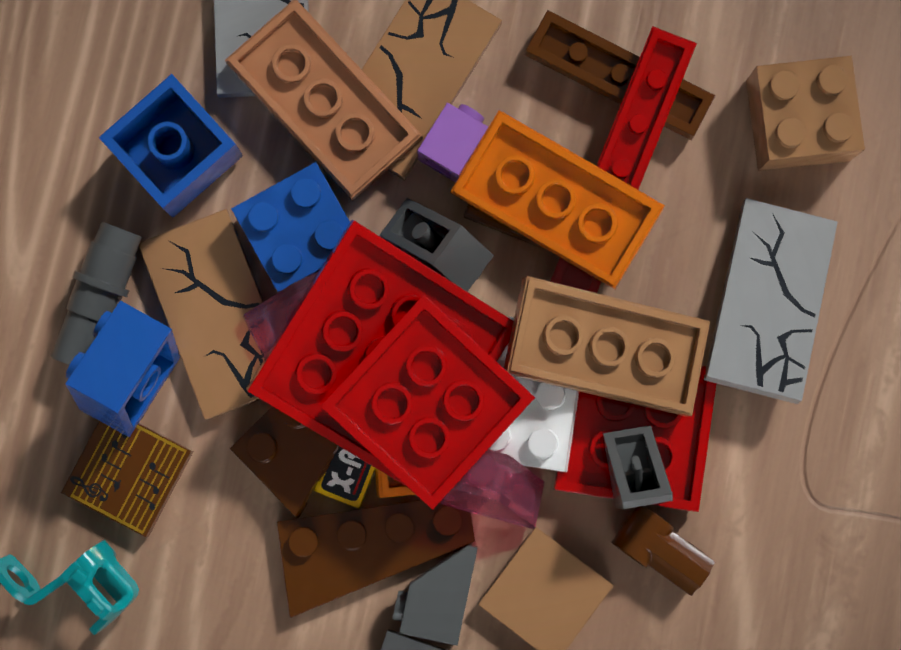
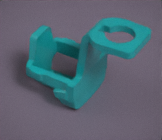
M105 540L87 550L58 578L40 589L33 575L13 555L8 554L0 559V583L15 599L26 605L36 604L67 583L86 603V606L99 617L89 628L93 635L113 622L136 599L139 593L137 583L115 558L116 552ZM7 570L15 573L23 582L24 587L17 584L10 577ZM93 577L117 603L112 606L94 586Z

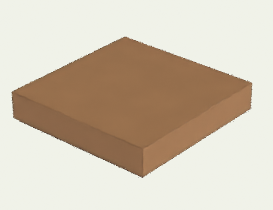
M535 526L478 602V605L535 649L567 650L614 585Z

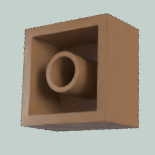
M852 55L756 66L747 78L746 85L758 171L847 162L865 150Z

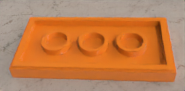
M500 110L497 112L450 191L452 195L614 290L618 287L665 208V205Z

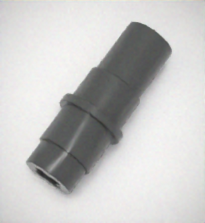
M104 222L100 223L94 241L90 242L80 272L74 271L72 276L76 279L66 306V309H68L51 353L53 359L70 365L73 358L79 352L86 353L95 339L93 331L101 316L106 311L113 312L122 296L128 297L130 290L126 289L137 259L135 255L142 236Z

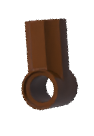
M645 506L636 507L611 543L645 568L650 566L681 590L692 596L705 582L715 562L693 544L674 533V527Z

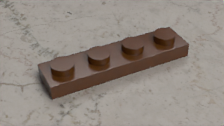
M549 10L545 13L525 52V56L619 104L623 101L640 58ZM683 79L664 127L692 140L716 95Z

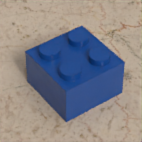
M170 74L99 137L172 218L243 157L235 142L173 74Z
M316 162L231 208L274 287L283 299L312 284L350 223Z
M120 300L113 312L106 311L97 322L93 331L95 339L86 353L79 352L71 361L66 371V378L68 380L65 385L81 411L130 437L179 361L180 355L171 328Z

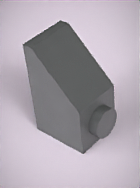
M406 198L380 234L383 239L467 292L494 256L462 225L409 198Z
M465 545L410 582L408 592L398 591L393 620L402 621L400 634L458 646L478 549L477 546Z

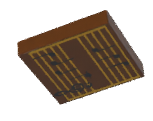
M99 421L61 493L144 537H149L194 451L138 423L131 436L127 437Z

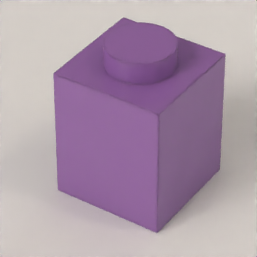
M447 102L417 150L418 160L456 183L488 129V126L483 124L484 117L467 105L460 104L459 108H456Z

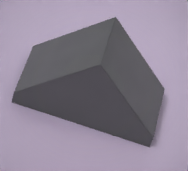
M651 425L603 433L615 508L627 509L673 501L671 487Z

